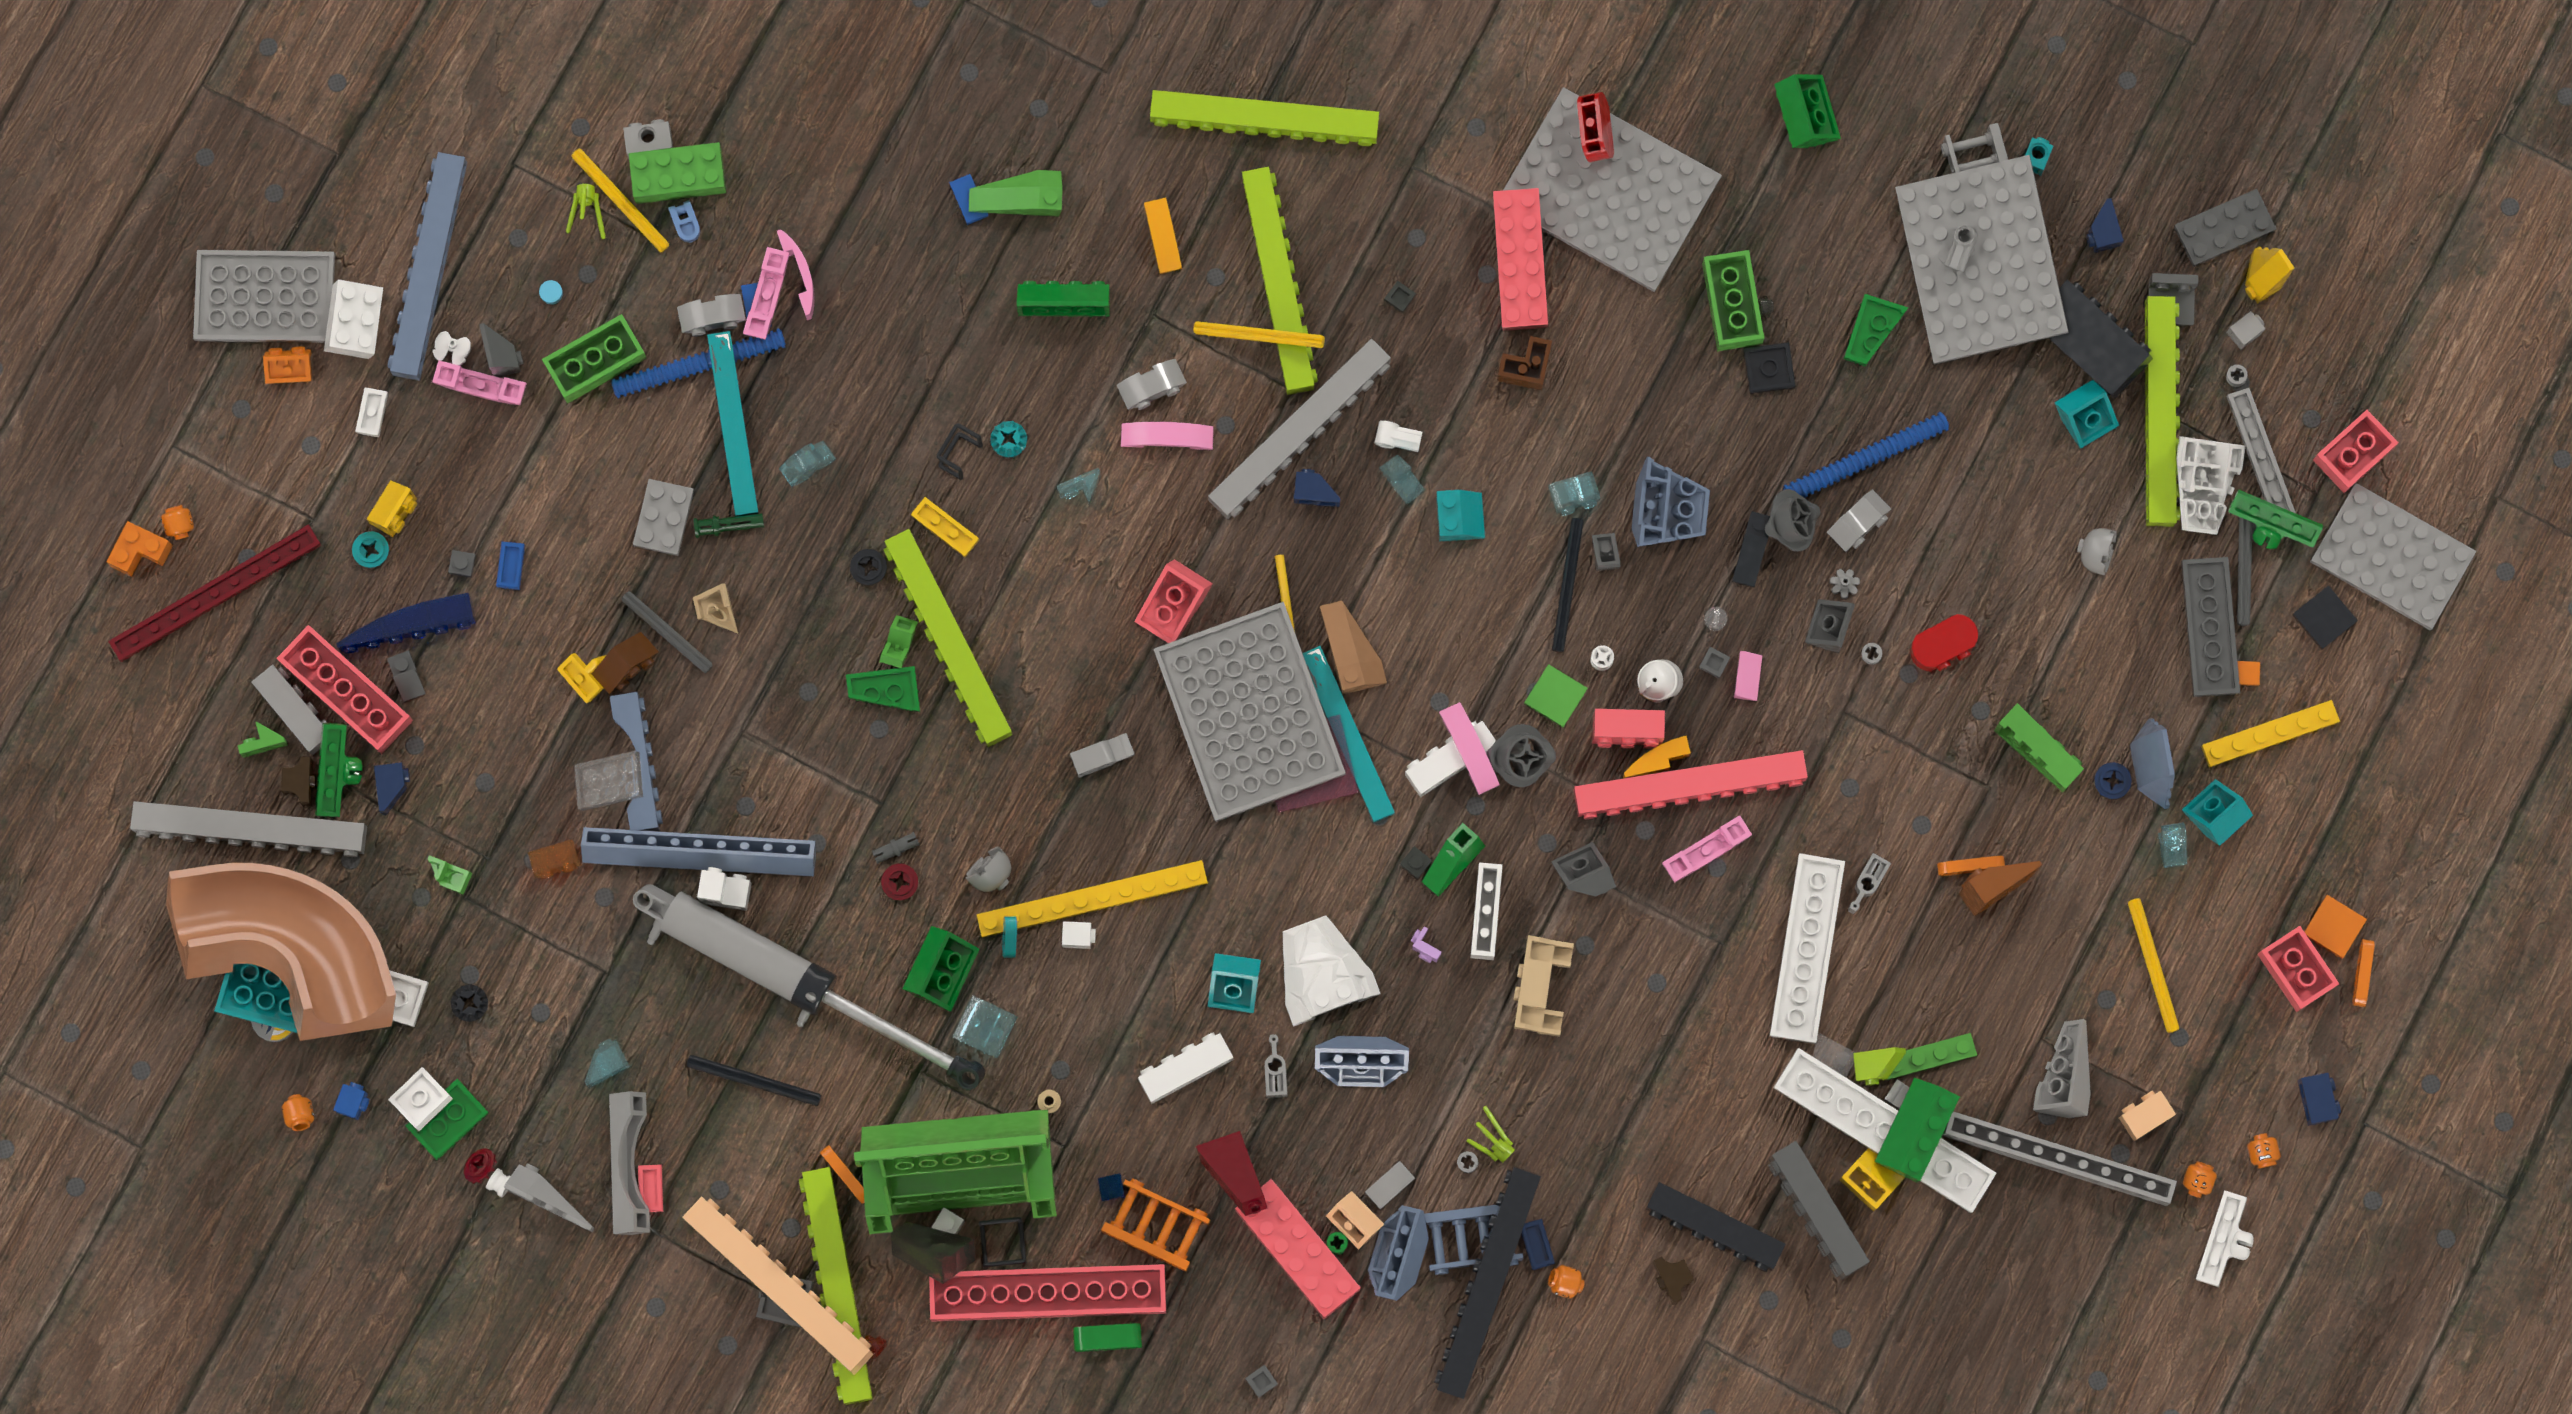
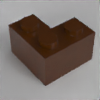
M1530 336L1525 358L1503 353L1497 381L1542 391L1552 341Z
M639 632L614 646L592 675L609 695L617 690L621 692L629 686L630 678L636 676L641 669L646 671L655 663L653 659L659 651L642 632Z

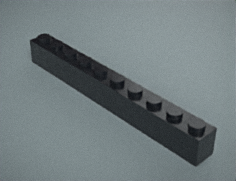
M1513 1166L1512 1170L1507 1169L1503 1180V1183H1506L1504 1193L1499 1192L1495 1203V1205L1499 1206L1496 1215L1492 1214L1488 1223V1227L1491 1228L1489 1236H1484L1480 1249L1483 1250L1481 1259L1476 1258L1472 1272L1476 1274L1473 1282L1468 1281L1464 1293L1468 1295L1465 1304H1460L1457 1316L1460 1317L1457 1326L1453 1325L1449 1336L1450 1339H1453L1450 1348H1445L1441 1359L1445 1362L1443 1369H1438L1434 1379V1383L1437 1384L1436 1388L1439 1391L1462 1399L1465 1397L1541 1178L1540 1174Z

